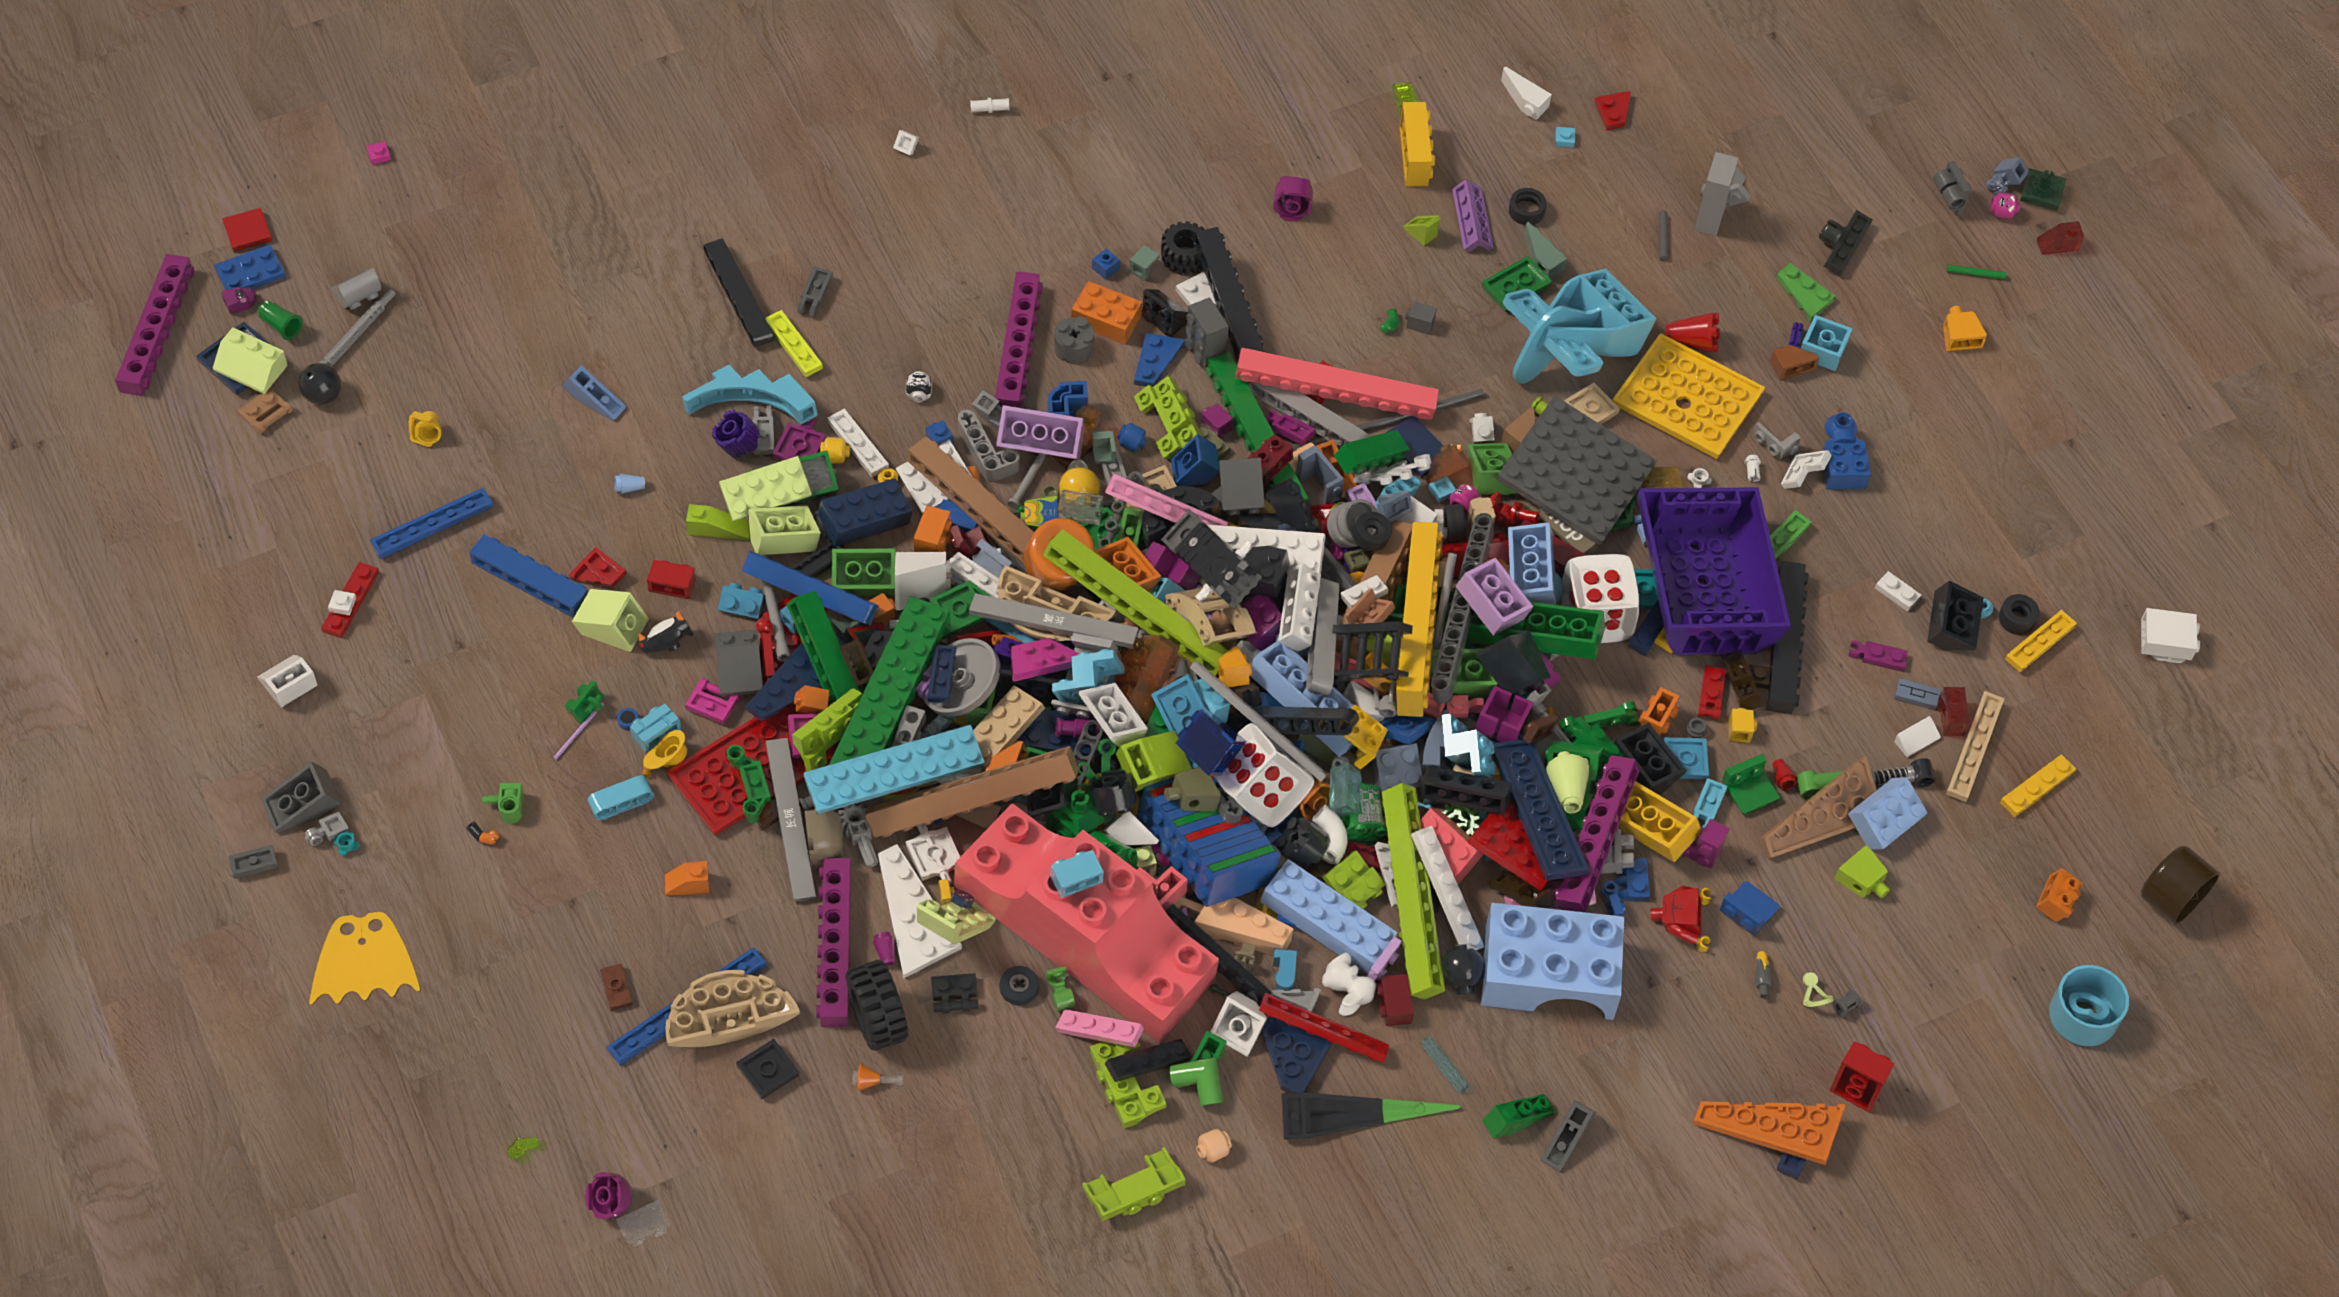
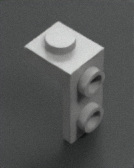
M1737 167L1727 200L1730 206L1747 202L1751 197L1743 186L1745 177Z
M1758 422L1755 424L1752 434L1758 443H1761L1768 449L1771 455L1780 461L1788 455L1795 454L1799 449L1798 445L1801 437L1796 432L1780 442Z

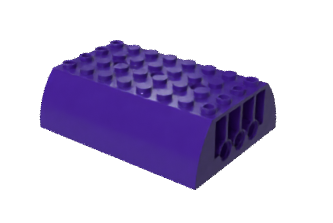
M1759 487L1639 489L1637 497L1666 639L1670 649L1676 655L1730 654L1742 650L1743 654L1759 653L1782 638L1791 625ZM1690 545H1696L1700 550H1694ZM1698 579H1703L1707 582V585L1700 584Z

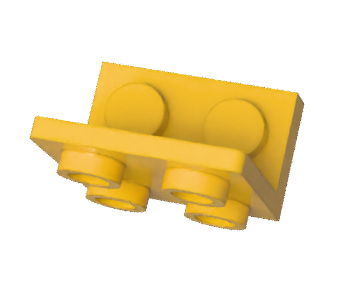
M1353 705L1351 709L1358 713L1359 721L1352 732L1343 737L1358 748L1356 752L1357 759L1354 765L1361 770L1375 758L1388 729L1360 707Z

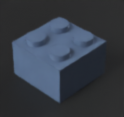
M1417 743L1379 748L1375 758L1372 760L1375 785L1381 788L1382 792L1400 783L1412 787L1421 786L1422 772Z

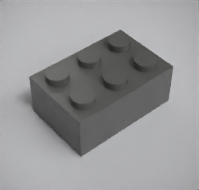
M1210 297L1189 305L1188 315H1186L1187 327L1185 329L1187 334L1185 345L1188 350L1193 352L1196 363L1200 364L1204 371L1208 365V358L1227 352L1229 328Z

